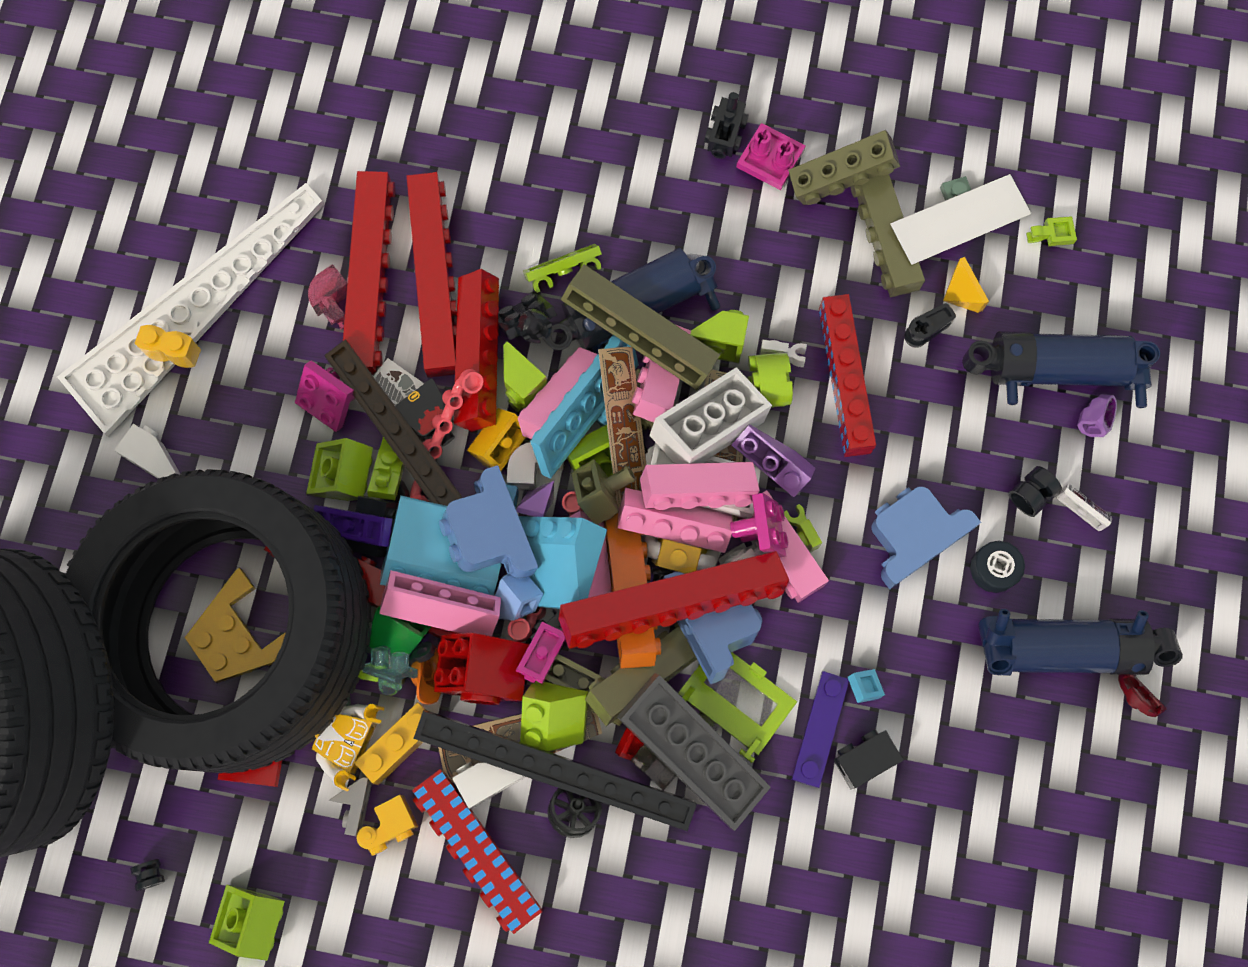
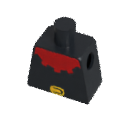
M431 378L395 406L419 439L424 442L432 438L435 428L432 426V420L436 415L442 414L446 404L442 400V394L436 383ZM451 431L445 434L441 443L442 447L455 438Z

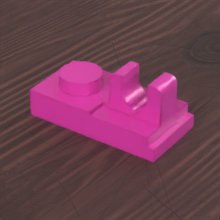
M542 622L520 661L516 672L525 675L524 679L534 684L536 681L542 684L566 640L563 631Z

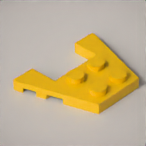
M241 568L235 570L184 637L213 680L217 683L252 672V670L267 665H272L285 637L284 633L262 649L232 607L256 589Z

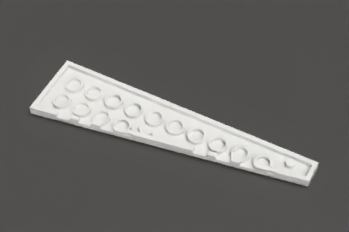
M305 183L57 376L106 436L109 437L175 366L171 361L160 362L152 360L137 347L135 340L140 326L154 325L162 328L165 332H182L190 336L196 343L324 206L323 201Z

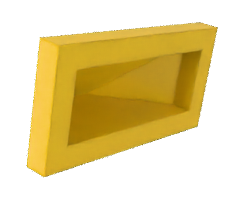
M963 257L960 258L954 268L943 301L979 313L984 310L989 300L966 258Z

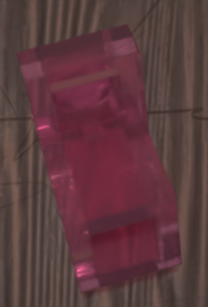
M332 264L313 278L308 289V298L317 316L324 314L331 325L336 323L342 330L344 329L345 314L337 303L346 298L348 283Z

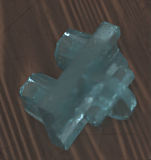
M386 646L372 648L371 662L364 664L363 673L379 678V690L387 696H392L402 689L403 678H418V669L409 667V654L404 652L391 653V648Z

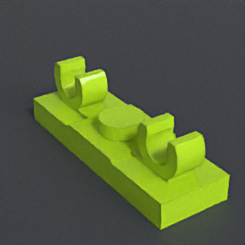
M592 244L525 269L523 273L528 282L532 281V287L538 293L540 292L538 283L541 280H546L549 288L553 287L551 278L547 276L549 274L558 273V276L568 274L573 271L572 267L578 265V263H580V269L584 264L587 266L589 262H594L597 270L601 269V263L595 257L602 255L598 245Z
M384 437L377 454L367 493L368 497L395 500L404 464Z

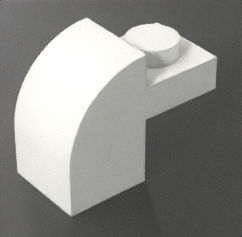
M531 442L519 446L512 453L508 462L507 485L517 486L518 490H533L536 488V471L540 470ZM563 464L558 470H563Z

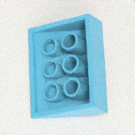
M400 495L390 535L389 547H387L381 570L380 585L386 586L390 571L392 570L494 596L501 563L473 572H465L460 569L458 563L453 562L449 553L450 542L447 536H443L439 526V520H442L447 506Z
M518 516L538 565V569L530 576L543 593L538 607L560 609L562 604L588 598L607 529L584 518Z

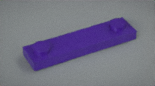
M320 505L314 506V511L322 515L325 520H328L340 532L341 537L348 540L389 547L392 526L391 518Z
M825 671L821 672L791 780L820 788L849 683L847 678Z

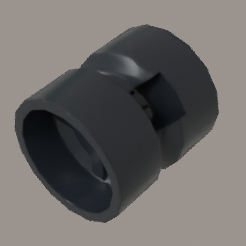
M1036 466L1024 477L1025 481H1020L1009 492V497L1021 512L1030 517H1035L1046 506V502H1050L1062 491V486L1050 471L1041 466Z

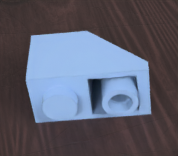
M507 574L501 578L495 596L501 597L499 619L514 621L536 611L543 593L530 577L515 578Z

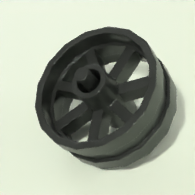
M558 788L553 794L547 809L548 820L553 829L560 835L568 838H581L590 833L600 819L602 811L601 802L587 798L592 806H584L583 801L587 797L574 798L572 792ZM566 792L569 803L559 800L557 797ZM554 805L561 807L566 811L557 815L555 813ZM594 812L595 815L592 823L583 813ZM564 818H566L567 820H569V821H570V827H569V826H566V825H565L562 821H560V820H562V819H564ZM577 819L585 825L584 828H575Z

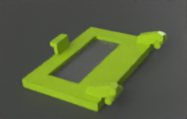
M731 652L734 664L730 666L724 679L710 684L701 665H699L678 694L745 745L748 750L744 751L741 749L739 754L753 763L755 758L751 756L752 753L760 754L797 701L764 677L767 672L753 662L750 666Z

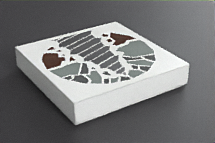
M389 358L374 375V378L394 405H397L424 384Z

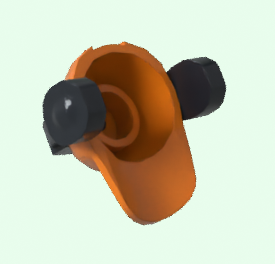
M428 641L418 644L413 653L405 660L403 666L405 676L417 686L416 695L418 701L427 705L436 703L441 693L434 692V674L437 670L439 657L438 649Z

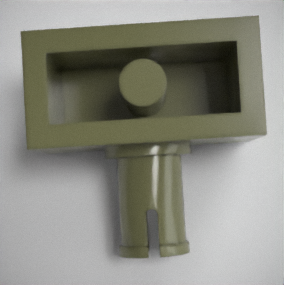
M595 459L571 473L577 503L591 521L597 525L611 519L619 512L615 497L616 491L636 481L635 475L629 466H625L608 477Z

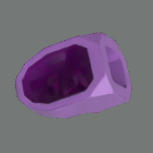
M1101 394L1082 410L1077 424L1082 434L1089 437H1104L1112 430L1117 410V400L1114 395Z

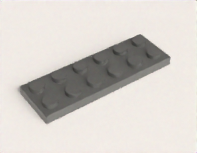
M654 673L617 716L646 747L734 831L771 788L659 674Z

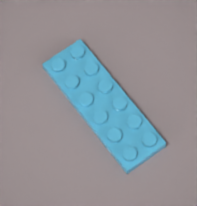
M613 335L604 349L630 346ZM632 348L634 366L636 369L639 364L637 360L636 351L634 348ZM599 354L595 356L590 367L580 375L578 382L571 391L565 394L563 401L550 413L548 420L540 430L534 433L530 441L541 474L550 479L605 409Z

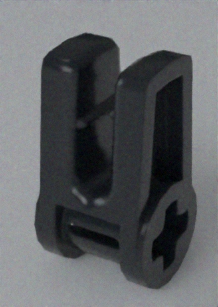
M944 303L915 317L905 331L904 339L906 343L914 348L922 347L946 330L956 318V314L947 303Z

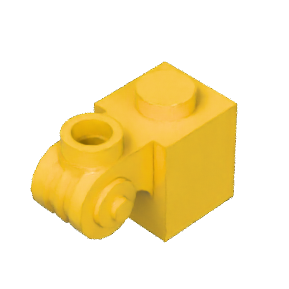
M398 795L375 807L374 810L380 821L379 828L362 827L357 833V842L362 848L368 849L371 855L374 856L388 848L387 842L394 839L401 842L413 836L412 830L417 828L418 824L405 796Z

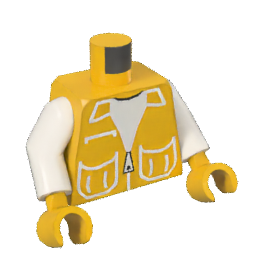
M645 535L644 542L647 543V557L652 558V563L656 566L685 574L716 566L721 554L718 551Z
M375 704L344 706L340 714L332 718L333 722L322 734L315 735L316 739L312 750L317 752V762L324 773L334 781V784L344 791H349L346 788V781L349 778L354 781L356 780V776L352 775L358 769L354 762L365 753L377 724H380L382 721L376 719V714L379 710L384 711V707Z

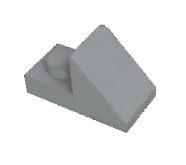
M360 778L347 787L349 791L343 790L329 800L351 805L350 810L345 811L342 821V827L346 828L344 833L346 835L357 836V833L363 827L372 782L368 778Z

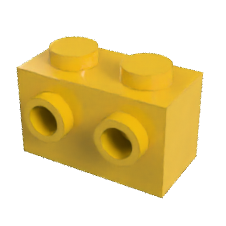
M498 408L496 411V425L483 428L467 451L484 466L490 468L498 465L500 471H502L512 453L526 438L522 435L518 416L515 413Z

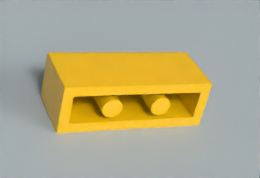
M417 702L354 762L373 784H381L423 743L413 739L422 712L426 710L420 703Z

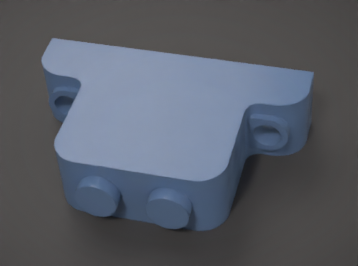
M499 466L487 468L482 472L479 480L474 482L476 494L450 502L442 516V520H439L440 530L443 536L448 537L451 545L449 546L451 559L453 562H457L460 569L465 572H473L502 563L509 575L515 578L530 577L538 569V565Z
M908 487L896 496L898 501L890 506L887 502L875 511L877 517L871 526L873 534L891 556L881 564L884 567L881 571L883 582L889 589L893 588L967 535L982 522L970 510L960 511V509H957L949 515L929 489L917 487L911 490Z
M674 572L664 576L663 579L682 575L684 573ZM751 604L748 606H733L721 613L714 611L694 620L687 618L679 620L677 623L710 684L724 679L730 666L734 664L731 652L754 642L761 628L762 617L759 611L754 609Z

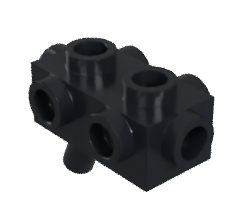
M731 92L728 98L722 97L720 105L714 106L711 121H714L713 128H707L704 142L708 143L707 151H710L714 157L724 159L726 156L732 157L734 150L739 151L742 136L738 134L740 128H746L749 114L745 113L746 103L738 100L739 95L735 92Z

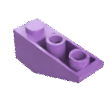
M750 424L731 444L793 497L812 479L815 467L795 450Z

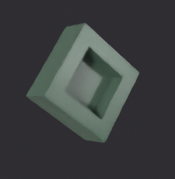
M965 176L942 183L940 189L946 201L970 191L971 187Z

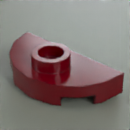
M1135 675L1118 676V681L1126 696V701L1132 708L1138 709L1149 717H1157L1167 710Z

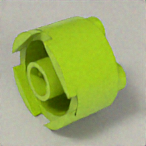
M773 353L748 356L749 371H753L752 376H748V380L772 404V407L792 404L793 387L789 377L791 366L788 354Z

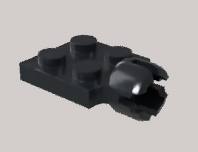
M539 293L529 294L519 304L513 307H504L499 311L498 327L510 340L522 336L526 341L538 344L541 343L540 337L547 340L550 336L552 323L549 320L557 316L554 307Z

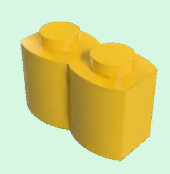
M154 325L140 326L135 340L137 347L150 359L160 362L171 361L173 364L184 368L195 367L201 352L198 345L187 334L178 331L165 332L162 328Z

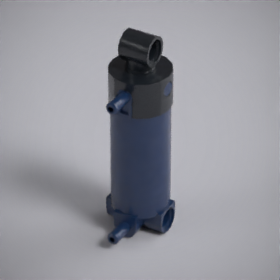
M681 248L611 281L657 313L667 310L695 295H705L712 311L720 308L719 301L714 292V289L718 287L713 277L716 271L714 260L709 256L686 255ZM699 262V269L696 270V265ZM563 303L562 308L566 318L559 322H551V334L554 330L561 329L563 331V338L555 343L552 341L550 334L547 340L543 338L544 342L555 350H563L572 341L577 340L583 349L589 350L592 348L594 353L599 354L598 349H604L602 344L609 341L613 334L568 304Z
M999 331L996 333L992 345L982 340L974 342L963 356L962 363L966 371L971 374H981L986 370H991L993 382L996 385H1006L1007 404L1016 405L1018 403L1017 386H1029L1030 384L1124 386L1125 390H1135L1136 407L1141 409L1147 407L1146 389L1152 386L1150 367L1160 358V349L1153 342L1135 341V338L1132 336L1034 334L1031 332ZM973 354L981 355L984 361L976 360Z
M1001 609L998 616L985 617L978 624L987 668L993 675L1011 676L1012 672L1147 675L1152 670L1153 663L1160 667H1170L1179 663L1183 657L1174 630L1163 627L1152 631L1147 621L1149 614L1144 610H1139L1135 619L1066 620L1009 619L1010 611Z

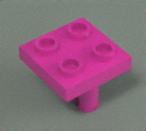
M761 123L738 160L736 168L781 190L790 176L788 170L796 166L805 151L806 145Z
M311 360L304 365L295 403L337 432L344 425L350 402L355 399L352 395L354 390L340 381L339 375L336 371L333 372V368L329 367L325 370Z
M764 493L752 495L754 518L731 522L732 536L734 538L740 537L742 542L758 540L760 551L764 553L777 551L779 557H785V548H788L789 544L787 534L782 530L781 521L785 519L782 505H779L778 502Z

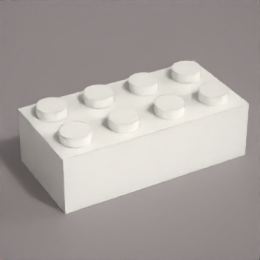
M736 367L656 417L649 436L674 464L703 463L731 445L749 424L756 428L764 423L772 404Z

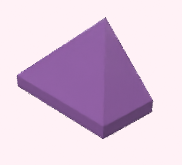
M554 481L528 491L517 506L516 512L533 517H544L553 503Z

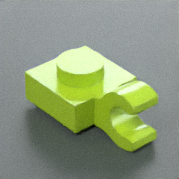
M1072 216L1047 218L1044 226H1032L1031 232L1026 233L1028 243H1037L1047 239L1048 246L1074 244L1077 241Z
M798 504L795 507L798 517L792 518L787 510L784 511V516L791 525L797 527V535L811 553L821 546L822 541L810 520H807L803 507Z

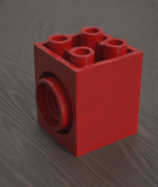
M477 633L441 635V641L438 645V665L434 674V692L460 696V700L463 702L482 705H499L500 701H522L525 675L516 672V669L529 644Z

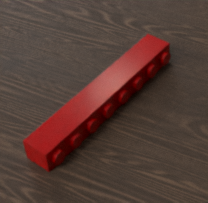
M357 171L343 341L346 339L371 374L375 375L378 367L382 366L383 359L382 351H379V344L384 341V326H381V318L386 316V302L383 301V293L388 292V278L385 277V269L390 267V255L387 253V245H391L392 232L388 228L389 221H393L394 217L393 205H390L391 197H395V182H391L388 172Z
M437 172L406 175L424 370L428 378L455 375L457 325H454L453 316H457V303L451 297V292L456 290L454 276H449V268H453L452 253L447 252L446 244H451L449 228H445L444 221L449 220L447 205H442V197H446L444 181L440 182Z
M777 551L562 604L560 605L558 619L568 648H586L594 642L605 639L606 641H613L625 634H640L652 627L660 625L667 627L679 620L687 618L694 620L706 613L714 611L721 613L733 606H748L760 599L778 598L784 593L789 577Z

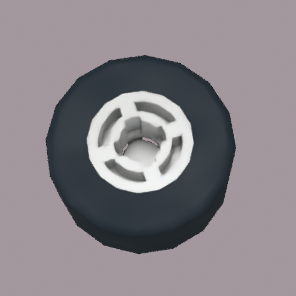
M993 541L975 553L971 560L970 571L973 580L980 588L988 592L1000 593L1007 591L1021 580L1024 575L1025 562L1023 555L1017 547L1009 542Z

